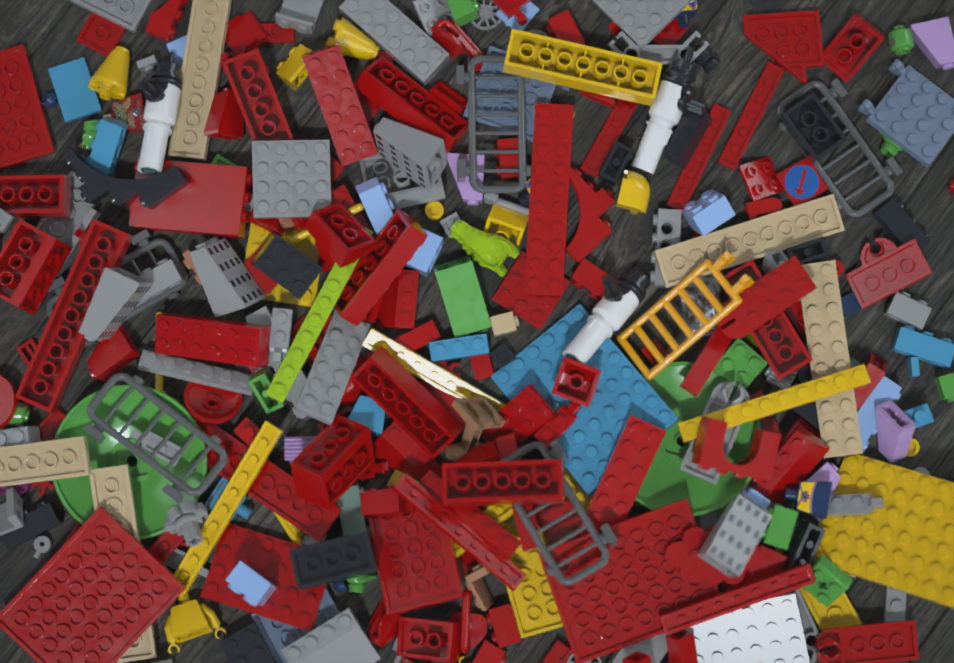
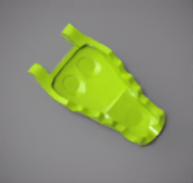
M456 220L450 228V238L457 239L462 244V249L467 251V255H472L473 260L477 261L480 266L495 271L499 276L504 277L507 273L503 263L508 255L512 258H517L520 254L519 250L504 237L476 229L463 220Z

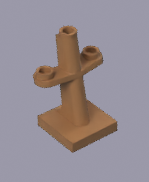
M485 397L454 399L452 406L465 420L466 425L461 442L447 446L445 451L446 457L449 460L457 461L475 446L483 444L478 442L483 429L503 427L505 420Z

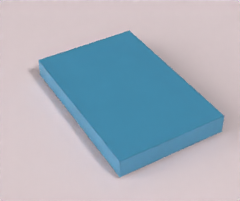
M84 57L48 69L66 123L102 111L96 91L88 88L91 74Z

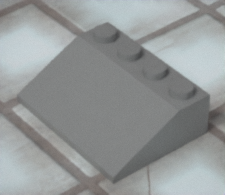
M379 154L359 160L363 182L377 177L379 183L383 182L388 192L384 195L386 199H391L395 209L446 199L441 174L431 190L427 191Z
M351 608L346 609L281 650L288 663H375L381 659Z

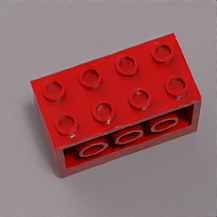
M19 219L18 223L13 226L12 233L8 240L4 242L3 249L0 252V298L35 315L69 256L72 247Z
M337 415L333 419L332 424L327 425L290 463L297 497L329 510L375 462L370 428Z

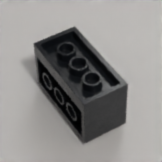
M368 531L289 550L298 590H306L379 571L371 536Z

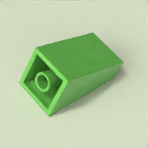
M470 256L433 266L455 338L470 336V333L476 331L477 333L488 331V328L492 327Z

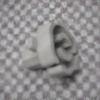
M193 500L182 501L180 503L181 508L174 505L167 511L166 523L163 529L164 532L177 533L178 536L183 535L186 545L194 547L203 541L200 529L209 514L203 503Z

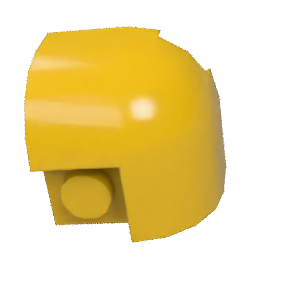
M624 170L616 207L628 209L631 214L635 215L638 212L646 214L650 198V185L643 175Z

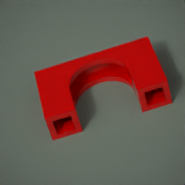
M702 416L691 461L698 464V469L709 471L710 468H715L716 473L727 475L728 472H733L734 477L745 479V476H751L752 481L763 483V479L771 481L781 434L755 428L749 454L742 461L731 463L723 452V441L728 422Z
M681 630L665 636L668 649V663H698L693 632ZM635 651L622 658L623 663H651L650 655Z

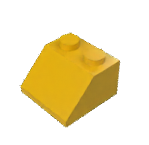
M302 44L298 47L295 46L289 53L290 57L285 62L282 61L276 69L277 76L295 91L309 76L301 55L312 50Z
M493 204L484 231L504 237L519 249L529 216Z

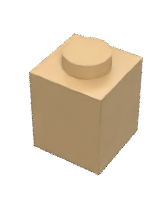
M512 311L490 317L494 337L517 332L516 327L520 326L517 315L513 316Z

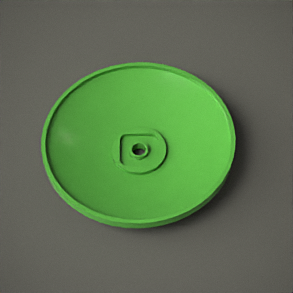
M671 362L651 380H647L641 373V376L678 417L679 421L666 431L635 501L653 510L687 498L693 517L714 512L730 503L734 495L740 494L747 486L751 476H745V479L734 477L733 472H728L727 475L720 474L715 486L680 471L679 469L691 441H688L686 446H679L676 440L681 436L677 424L702 416L714 388L723 382H733L734 380L714 368L700 393L695 397L680 387L694 362ZM735 383L728 399L730 401L733 400L739 386L737 383ZM759 419L741 425L727 458L729 462H740L749 454L755 428L761 429Z
M128 384L113 386L95 408L96 415L104 420L131 386ZM144 386L199 428L188 410L176 399L160 390ZM133 389L106 423L119 432L146 398ZM97 391L72 408L61 423L54 440L87 435L91 469L129 464L128 457L131 455L135 456L138 460L137 465H129L140 540L159 535L164 532L163 527L166 523L167 511L172 506L177 505L178 508H181L180 503L182 501L193 500L197 502L200 495L190 496L182 491L180 494L184 498L178 504L162 491L166 484L172 486V482L105 431L102 434L106 438L101 444L84 431L88 423L92 426L95 425L88 417L87 407L99 392ZM149 401L122 435L135 444L136 440L130 438L133 429L143 434L161 412V409ZM164 413L150 432L165 438L177 421ZM180 424L168 441L182 448L192 436V433ZM195 437L183 452L176 467L172 466L169 471L179 479H182L205 451L206 444L198 437ZM207 454L185 481L192 488H197L207 476ZM156 457L153 458L165 468L168 466V463ZM89 475L53 480L62 503L70 514L83 525L95 513Z

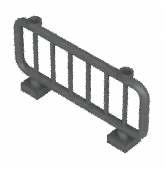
M478 55L469 61L467 72H464V65H456L455 88L463 89L464 83H468L469 165H466V159L457 160V182H465L466 176H469L470 186L479 193H517L524 189L527 176H531V165H526L525 83H529V78L522 76L475 75L476 64L504 63L506 55ZM475 79H517V94H475ZM475 98H517L518 113H476ZM476 116L518 117V131H476ZM476 135H518V150H476ZM476 154H518L519 169H477ZM477 173H519V182L514 186H482L477 183Z
M837 78L828 85L830 89L820 81L808 82L778 104L777 115L780 117L785 113L784 109L786 106L811 89L817 88L821 91L824 97L820 99V102L828 101L835 111L831 117L834 118L838 115L846 127L842 132L845 134L849 131L857 144L822 167L819 161L814 163V166L827 188L834 194L839 211L843 209L848 216L853 218L861 217L893 194L894 183L890 176L892 175L893 178H896L903 171L893 156L883 163L884 167L879 162L835 98L840 101L848 94ZM782 122L778 123L783 133L788 131ZM860 147L868 159L833 183L825 169ZM871 162L879 175L844 198L836 185ZM882 178L887 185L884 193L858 210H853L847 203L849 199Z
M147 229L133 236L131 242L134 246L139 245V248L125 255L121 266L131 262L138 276H141L134 259L147 252L153 264L157 267V261L151 249L163 246L170 259L175 261L185 281L134 308L125 321L167 297L169 300L180 295L178 291L184 288L188 282L187 271L170 242L164 238L149 241L152 235ZM61 276L54 280L48 291L56 293L46 304V312L49 318L66 282V277ZM88 340L85 347L93 345L94 343H96V341L92 342Z
M126 373L114 374L89 403L87 414L95 425L92 426L88 423L84 431L100 444L106 438L102 434L105 431L172 482V486L166 484L162 491L178 504L184 498L180 494L182 491L190 496L202 494L227 463V452L220 445L222 441L214 434L209 437L142 385L144 381L137 375L132 378ZM120 380L125 381L131 387L105 419H101L96 415L95 408L116 382ZM135 389L146 399L118 432L106 422L132 390ZM151 401L161 409V412L134 444L122 434L145 405ZM166 413L177 423L149 456L138 445L162 415ZM181 424L192 433V436L165 468L153 458ZM198 437L208 447L185 476L179 479L169 469L193 439ZM212 448L220 455V460L197 488L190 487L185 481Z
M555 440L550 443L552 448L550 451L540 442H531L500 461H515L535 449L539 450L545 459H562L563 464L568 461V458L558 441ZM564 476V496L567 495L574 507L571 511L536 530L529 517L552 503L543 504L529 513H526L521 504L513 505L548 564L545 566V569L549 576H555L558 582L563 585H573L608 563L610 553L606 544L609 543L613 548L619 543L608 523L601 526L603 533H598ZM577 512L584 526L546 547L539 534ZM587 528L595 542L556 564L549 550ZM598 546L602 554L599 561L568 578L562 574L559 567L591 548Z

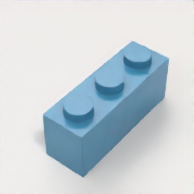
M109 116L99 120L95 129L97 131L96 137L93 138L90 145L92 151L86 161L95 169L113 177L128 124Z
M908 325L897 328L890 349L909 357H918L921 361L942 368H949L954 356L952 340L943 337L941 339L934 338V334L922 331V333L916 332L914 327Z
M487 334L429 342L432 362L490 354Z

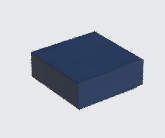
M854 292L841 298L845 317L862 309Z

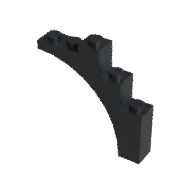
M69 147L63 151L66 155V162L69 166L75 168L79 181L84 182L79 187L82 192L80 195L89 204H97L111 194L109 197L116 206L125 207L140 196L139 201L145 208L155 209L190 184V181L178 166H173L165 172L149 178L135 180L118 179L95 169L83 159L76 149Z

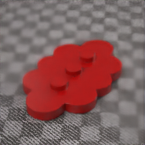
M715 525L709 526L705 530L697 526L689 527L683 532L681 541L671 542L665 548L664 556L667 563L673 567L680 568L683 579L689 583H699L704 580L709 585H718L724 580L729 584H738L744 579L746 569L757 568L763 560V553L756 545L740 576L729 578L698 557L697 553Z

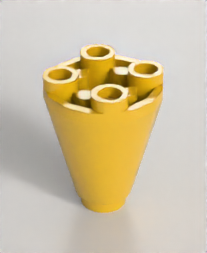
M343 17L341 20L336 19L332 28L335 30L333 37H328L325 46L338 42L343 56L374 61L380 46H377L376 42Z
M116 46L91 77L88 88L98 92L100 98L110 101L111 98L118 100L125 98L130 63L129 50Z

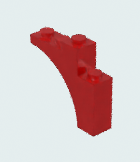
M570 167L569 182L578 199L580 217L577 232L570 245L565 249V252L579 265L583 259L611 234L612 230L610 228L612 226L607 220H601L600 217L614 205L615 200L613 199L614 195L608 189L604 190L601 188L596 193L594 191L596 188L589 181L585 182L577 168L574 167L572 169Z

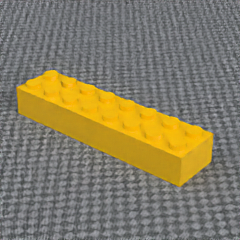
M512 29L502 72L651 106L656 98L663 63Z

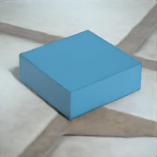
M918 357L907 358L908 378L920 375Z

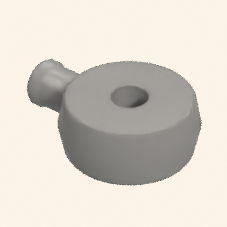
M40 535L35 539L34 548L36 552L33 557L39 559L41 553L50 551L52 541L48 536Z

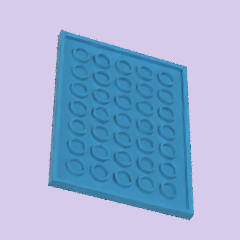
M580 304L577 305L516 355V359L491 376L492 380L510 401L528 385L532 384L555 413L564 405L568 407L573 401L553 394L552 390L564 359L563 351L586 325L590 315ZM610 338L605 339L586 363L602 370L592 404L589 407L579 404L581 409L575 414L578 418L558 440L568 458V461L564 463L565 468L588 495L596 489L630 414L666 431L679 421L678 417Z

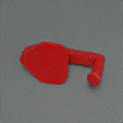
M440 19L431 27L434 41L449 53L451 59L457 57L463 51L471 59L478 55H484L457 23L448 19ZM483 63L476 64L475 75L480 72Z
M467 587L463 590L462 612H455L449 618V620L461 622L460 650L464 654L468 653L487 635L486 617L479 613H471L472 595L474 594Z
M384 597L372 616L367 630L369 640L380 647L396 638L398 635L399 617L404 616L402 613L387 615Z

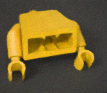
M188 593L184 598L178 596L179 605L171 608V614L168 616L164 627L167 641L171 644L168 648L170 654H173L172 646H176L179 653L182 649L181 642L213 632L212 628H215V637L217 639H220L217 631L223 630L225 635L227 632L225 627L220 626L221 623L215 612L205 603H199L197 599L191 601Z

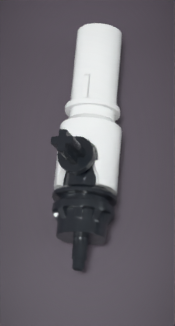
M689 46L683 60L674 58L672 64L665 70L667 76L662 75L663 80L659 84L656 98L648 111L650 120L646 121L647 127L631 166L654 174L664 147L674 132L672 128L679 124L682 114L691 111L703 115L707 109L705 108L707 105L693 100L690 91H688L694 88L690 84H694L696 81L695 72L697 66L690 63L694 47Z
M172 51L169 52L167 61L157 63V68L152 73L150 82L142 79V82L138 83L141 90L145 92L146 105L143 119L146 123L143 124L145 132L137 170L149 176L162 173L168 137L172 134L171 127L176 122L182 91V68L174 63L175 53Z
M646 265L641 271L631 269L626 275L620 276L615 282L611 274L602 277L605 287L604 296L593 308V315L588 317L586 325L563 351L564 357L566 356L586 364L605 339L610 338L613 331H618L646 296V290L650 286V281L646 277L651 270L649 265Z

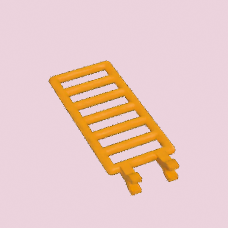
M729 251L724 252L715 263L710 259L705 260L617 336L618 342L647 380L653 379L740 305L742 299L739 294L755 283L750 276L744 274L734 286L730 285L720 272L736 260ZM708 269L731 297L732 301L725 307L720 304L699 277L705 270ZM690 283H695L717 311V314L710 320L706 318L685 291V288ZM678 294L703 325L695 333H693L669 302ZM662 307L667 310L688 337L682 344H677L655 315ZM647 320L652 322L673 350L665 358L640 327ZM633 332L638 335L658 362L651 370L647 368L626 340Z

